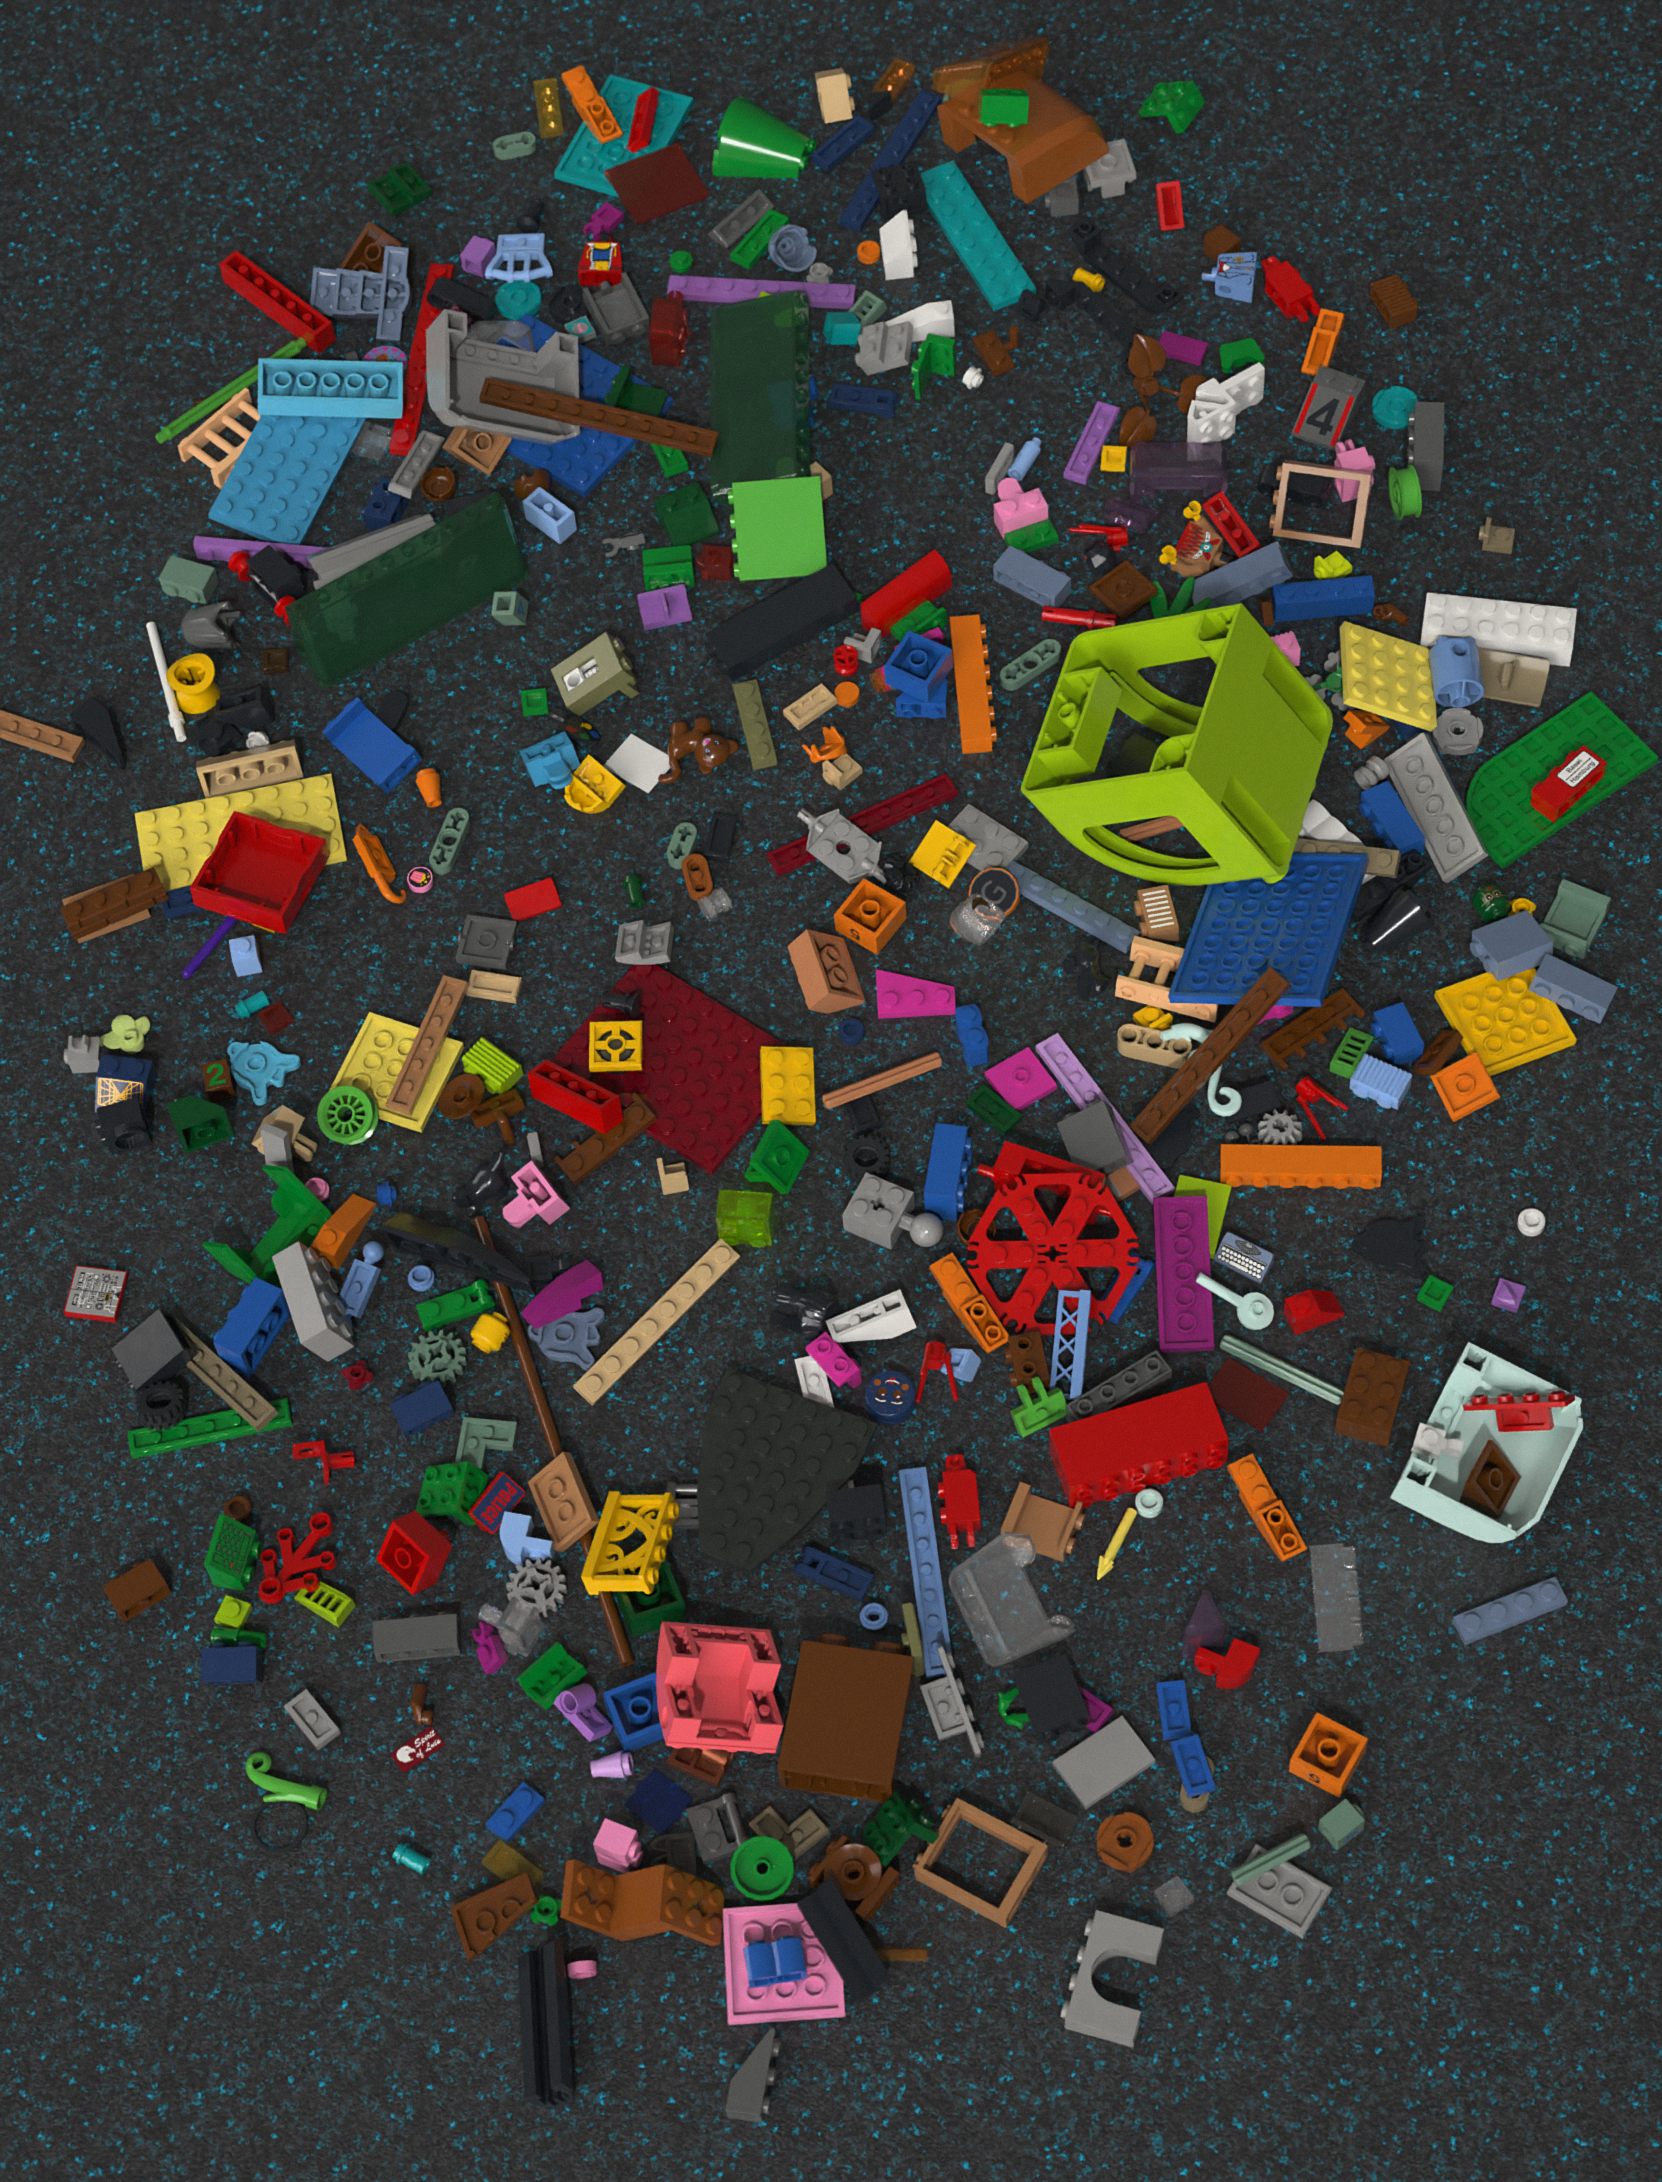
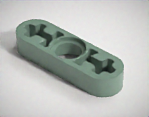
M1046 639L1005 666L1000 672L1001 686L1006 690H1016L1058 662L1061 658L1059 642L1054 639ZM1045 650H1048V651H1053V650H1054V653L1052 654L1051 652H1047V653L1045 654ZM1034 661L1037 663V666L1028 669L1024 666V663Z
M454 808L448 812L429 856L431 869L436 874L443 875L452 870L470 827V818L468 812L463 808ZM459 818H462L463 821L461 820V821L458 822V824H457V826H456V827H457V830H455V823H454V821H458ZM447 837L457 839L453 845H445L443 843ZM443 852H444V853H445L444 857H445V861H446V862H441V864L438 865L437 862H440V861L442 860V858H443Z

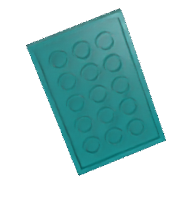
M610 74L599 96L605 100L623 136L601 144L583 121L554 172L555 179L639 203L694 105L693 98L654 87L659 91L657 99L658 106L654 114V124L650 134L651 140L647 147L633 153L627 149L637 97L652 86Z

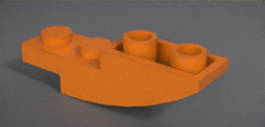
M583 65L562 73V79L572 96L575 108L596 139L601 144L623 136L605 100L599 96Z
M953 1252L929 1266V1270L943 1290V1296L969 1333L987 1354L1008 1342V1333L984 1296L978 1293Z
M1253 1453L1228 1465L1227 1469L1240 1491L1238 1495L1278 1558L1283 1562L1307 1550L1282 1501H1278Z

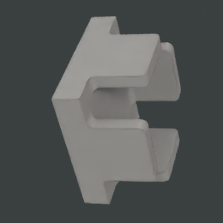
M1125 139L1107 142L1109 153L1082 169L1087 191L1101 187L1102 198L1123 195L1125 193V182L1131 183L1136 179V171Z

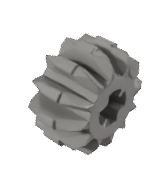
M1274 1109L1272 1116L1265 1113L1263 1121H1260L1258 1124V1139L1263 1142V1145H1297V1142L1302 1140L1301 1122H1297L1296 1114L1288 1116L1286 1109L1282 1114H1279Z

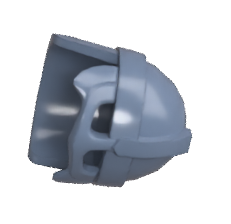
M788 224L781 226L772 234L768 244V251L775 264L789 271L799 272L807 269L814 262L817 250L815 246L809 244L807 229Z

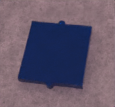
M654 1769L642 1784L637 1785V1790L624 1805L663 1836L676 1820L679 1821L681 1819L680 1815L693 1799Z

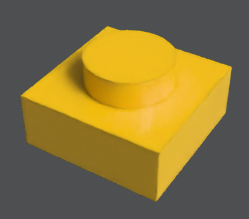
M1103 445L1101 471L1125 472L1127 447Z

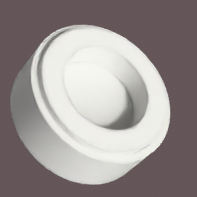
M1525 1209L1519 1215L1518 1228L1524 1235L1537 1236L1544 1229L1545 1217L1537 1209Z

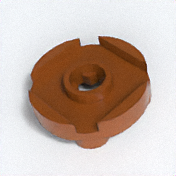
M1123 1812V1814L1109 1816L1102 1822L1097 1832V1852L1108 1866L1116 1870L1133 1872L1150 1859L1154 1849V1838L1151 1827L1144 1818L1135 1813ZM1128 1835L1131 1837L1130 1843L1132 1845L1123 1848L1120 1846L1118 1838H1125Z

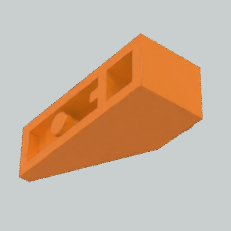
M352 1194L324 1223L311 1248L321 1258L325 1257L332 1268L339 1270L375 1210L376 1203Z

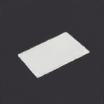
M633 734L629 735L603 765L609 771L647 793L659 782V775L665 774L671 768L667 754Z

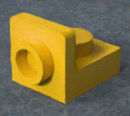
M1151 1005L1133 1014V1020L1138 1026L1165 1031L1171 1029V1025H1173V1016L1170 1013L1165 1015L1160 1008Z

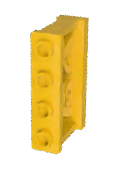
M609 1491L581 1575L589 1595H599L600 1591H644L645 1594L652 1593L654 1584L659 1579L661 1562H664L666 1557L668 1540L672 1538L674 1521L679 1516V1505L675 1502L671 1492H665L664 1495H621L619 1491ZM648 1511H659L657 1519H652L656 1515L655 1512L648 1513L644 1519L642 1517ZM622 1526H625L626 1529L623 1530V1531H620V1530H621V1527H622ZM637 1528L644 1534L647 1541L637 1550L625 1556L622 1549L616 1543L631 1535ZM617 1554L619 1560H616L615 1556L613 1559H611L612 1555ZM641 1566L639 1575H625L626 1569L630 1568L631 1572L636 1574V1568Z

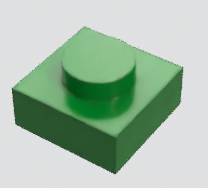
M546 688L521 691L524 717L549 714Z
M1429 1275L1417 1295V1301L1441 1313L1452 1295L1454 1287Z

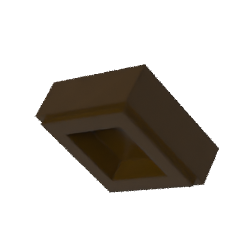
M288 648L263 649L264 674L289 673Z

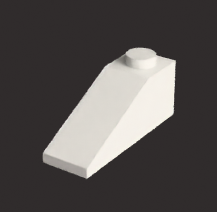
M951 300L927 303L885 322L889 327L909 321L913 325L912 342L925 341L928 333L947 338L955 337Z
M900 1289L826 1321L831 1336L836 1343L889 1339L917 1328Z

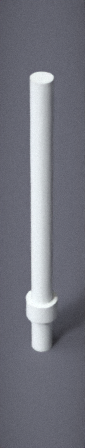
M149 622L146 624L170 713L168 715L169 723L174 728L177 741L183 742L186 740L183 727L185 723L182 712L179 711L174 690L166 679L168 667L156 623Z

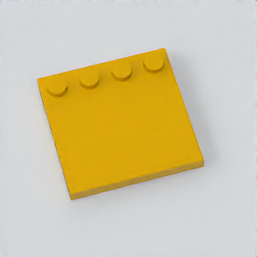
M1535 968L1497 981L1491 973L1486 972L1435 991L1434 997L1452 1029L1458 1030L1463 1036L1460 1043L1467 1055L1477 1051L1490 1076L1568 1048L1576 1043L1577 1039L1556 1003L1529 991L1530 985L1537 973Z

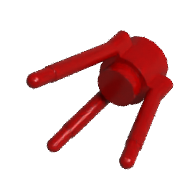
M1080 524L1078 528H1069L1070 532L1106 534V543L1111 545L1115 552H1121V546H1127L1126 527Z
M1307 1076L1299 1081L1295 1087V1091L1299 1094L1296 1101L1305 1110L1321 1140L1326 1141V1136L1307 1102L1313 1104L1323 1097L1329 1103L1336 1107L1339 1106L1345 1111L1348 1110V1106L1324 1090L1310 1076Z
M932 1341L925 1345L916 1403L921 1401L928 1370H938L944 1364L946 1365L953 1400H959L951 1364L952 1354L946 1353V1346L941 1342Z

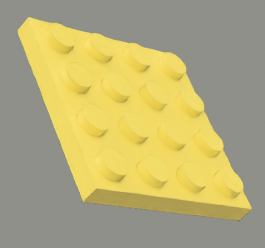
M1344 621L1340 626L1343 704L1432 732L1437 727V716L1429 662V651L1431 649Z
M369 1012L330 1090L339 1086H353L370 1094L375 1100L379 1119L422 1133L464 1049L463 1042L446 1037L411 1116L388 1110L386 1102L419 1028Z

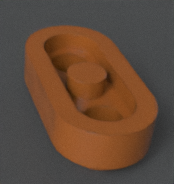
M700 854L686 856L682 861V871L688 894L695 901H706L713 894V884L707 861ZM694 868L699 869L698 871H691Z

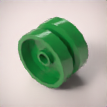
M767 1836L752 1837L743 1842L734 1852L730 1864L731 1878L737 1889L746 1897L759 1901L773 1900L783 1895L791 1886L795 1875L794 1859L789 1849L777 1839ZM761 1863H766L768 1866V1871L765 1874H760L757 1871V1866L761 1865Z

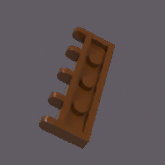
M1341 988L1325 999L1322 1007H1313L1263 1041L1261 1049L1284 1072L1288 1069L1285 1060L1294 1054L1303 1059L1306 1057L1304 1047L1315 1040L1320 1045L1327 1042L1324 1036L1325 1033L1335 1026L1344 1031L1347 1029L1344 1020L1354 1013L1361 1019L1365 1016V1012Z
M635 1092L630 1095L634 1103L622 1112L624 1121L606 1134L592 1128L596 1133L581 1146L574 1140L571 1144L576 1150L562 1160L558 1155L553 1157V1160L575 1186L657 1120L656 1116Z

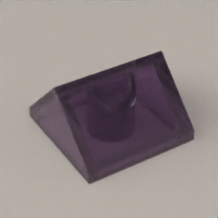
M1205 1589L1201 1594L1183 1637L1182 1659L1186 1661L1195 1658L1199 1646L1210 1651L1224 1647L1225 1624L1210 1592Z

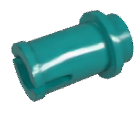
M261 990L259 993L243 1001L241 999L238 1000V1003L235 1004V1009L241 1018H249L251 1013L268 1006L269 1001Z
M400 1843L392 1856L396 1859V1863H403L423 1875L430 1865L431 1859L410 1848L411 1845L409 1843Z

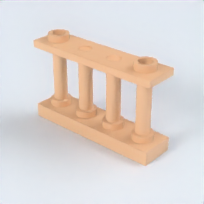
M246 387L235 394L227 404L191 435L184 438L178 445L182 461L186 462L192 456H195L212 469L211 473L214 484L220 489L225 484L252 433L235 419L243 412L256 421L261 417V415H258V410L252 406L250 393ZM228 426L243 437L245 441L238 447H234L219 436L218 433ZM211 441L229 455L221 462H217L201 450V448Z
M1134 936L1130 954V961H1134V965L1129 977L1118 975L1115 996L1214 1023L1217 1019L1218 1004L1170 1003L1168 994L1170 988L1163 986L1169 972H1177L1185 949ZM1144 965L1160 968L1153 984L1139 980Z

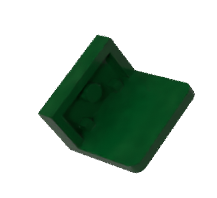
M621 366L618 375L615 374L613 377L610 393L605 395L604 405L659 418L668 394L667 391L633 383L631 368Z
M895 1791L889 1800L883 1804L882 1809L865 1827L862 1838L868 1848L878 1856L881 1866L885 1867L888 1865L911 1834L931 1844H934L940 1836L933 1826L934 1820L923 1810L925 1808L924 1804L917 1798L911 1797L909 1799Z

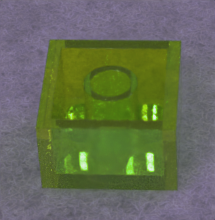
M719 1190L715 1217L719 1240L722 1239L730 1246L738 1244H749L759 1248L772 1246L776 1218L772 1193Z

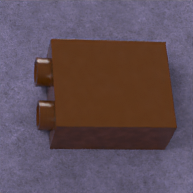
M821 1634L818 1636L817 1642L802 1640L778 1763L781 1788L885 1803L896 1791L916 1680L914 1657L906 1656V1649L890 1642H877L873 1645L872 1650L850 1647V1640L836 1634Z

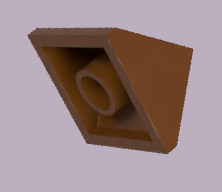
M1493 1440L1487 1441L1465 1483L1459 1502L1494 1519H1500L1521 1476Z

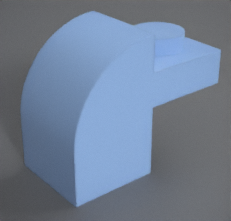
M505 1511L500 1526V1539L508 1559L524 1567L526 1557L536 1562L537 1558L541 1559V1563L548 1560L553 1562L555 1555L553 1541L532 1537L534 1530L532 1517Z

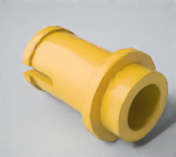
M1080 267L1076 270L1073 277L1074 281L1084 282L1093 292L1101 291L1105 284V279L1102 278L1101 274L1095 275Z

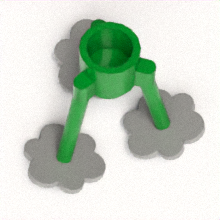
M1338 650L1336 654L1331 652L1328 654L1329 660L1324 663L1325 670L1331 672L1327 676L1326 681L1322 682V678L1318 674H1314L1310 678L1305 677V680L1322 700L1325 698L1324 691L1328 689L1330 692L1336 693L1331 697L1332 704L1338 706L1341 711H1345L1347 708L1353 710L1356 707L1343 704L1341 650Z

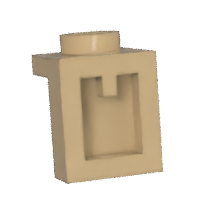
M847 754L840 756L832 763L828 760L822 763V775L825 781L830 785L834 784L839 790H842L862 774V767Z

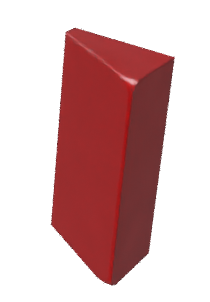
M547 878L504 894L512 920L517 922L562 907L552 878Z

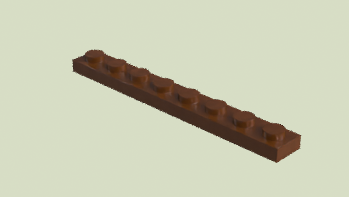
M1269 967L1130 1124V1127L1151 1145L1287 992L1291 985Z

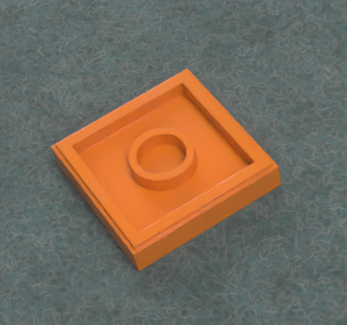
M1477 1051L1430 1076L1453 1122L1501 1098Z

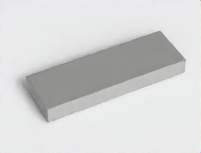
M264 1123L260 1130L266 1165L287 1167L294 1174L288 1132L269 1123Z

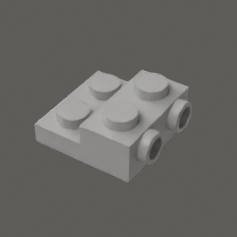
M883 321L863 327L862 334L858 335V343L861 348L860 353H857L855 356L857 365L867 375L908 365L913 325L908 321L888 327Z

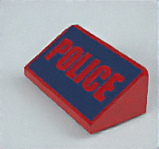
M500 1471L468 1511V1514L481 1530L494 1534L501 1526L504 1512H512L526 1493L510 1477Z

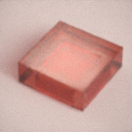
M280 1001L257 1013L271 1036L294 1023L292 1017Z

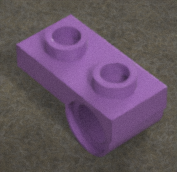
M583 1683L561 1692L554 1702L555 1706L589 1742L608 1735L613 1727L594 1707L596 1694L589 1684Z

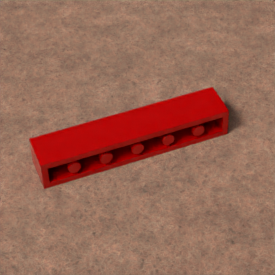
M237 250L219 264L223 280L228 286L298 339L300 337L303 338L306 344L318 354L336 340L330 320Z

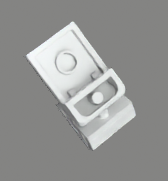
M1260 362L1220 384L1215 378H1212L1196 389V400L1191 402L1187 427V446L1195 455L1210 449L1221 440L1230 438L1235 433L1236 415L1243 409L1256 405L1263 399L1265 368Z

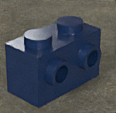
M381 477L377 486L375 485L372 488L371 498L362 510V518H364L366 529L375 531L401 520L410 499L388 491L391 479Z
M432 1380L426 1381L417 1387V1391L409 1395L408 1393L400 1394L393 1399V1403L389 1404L406 1439L455 1414L438 1380L432 1382Z
M238 1642L237 1647H227L226 1643H211L210 1648H201V1682L206 1685L263 1683V1649L254 1646V1642Z

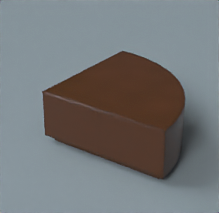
M1267 596L1257 597L1263 625H1273L1272 602Z

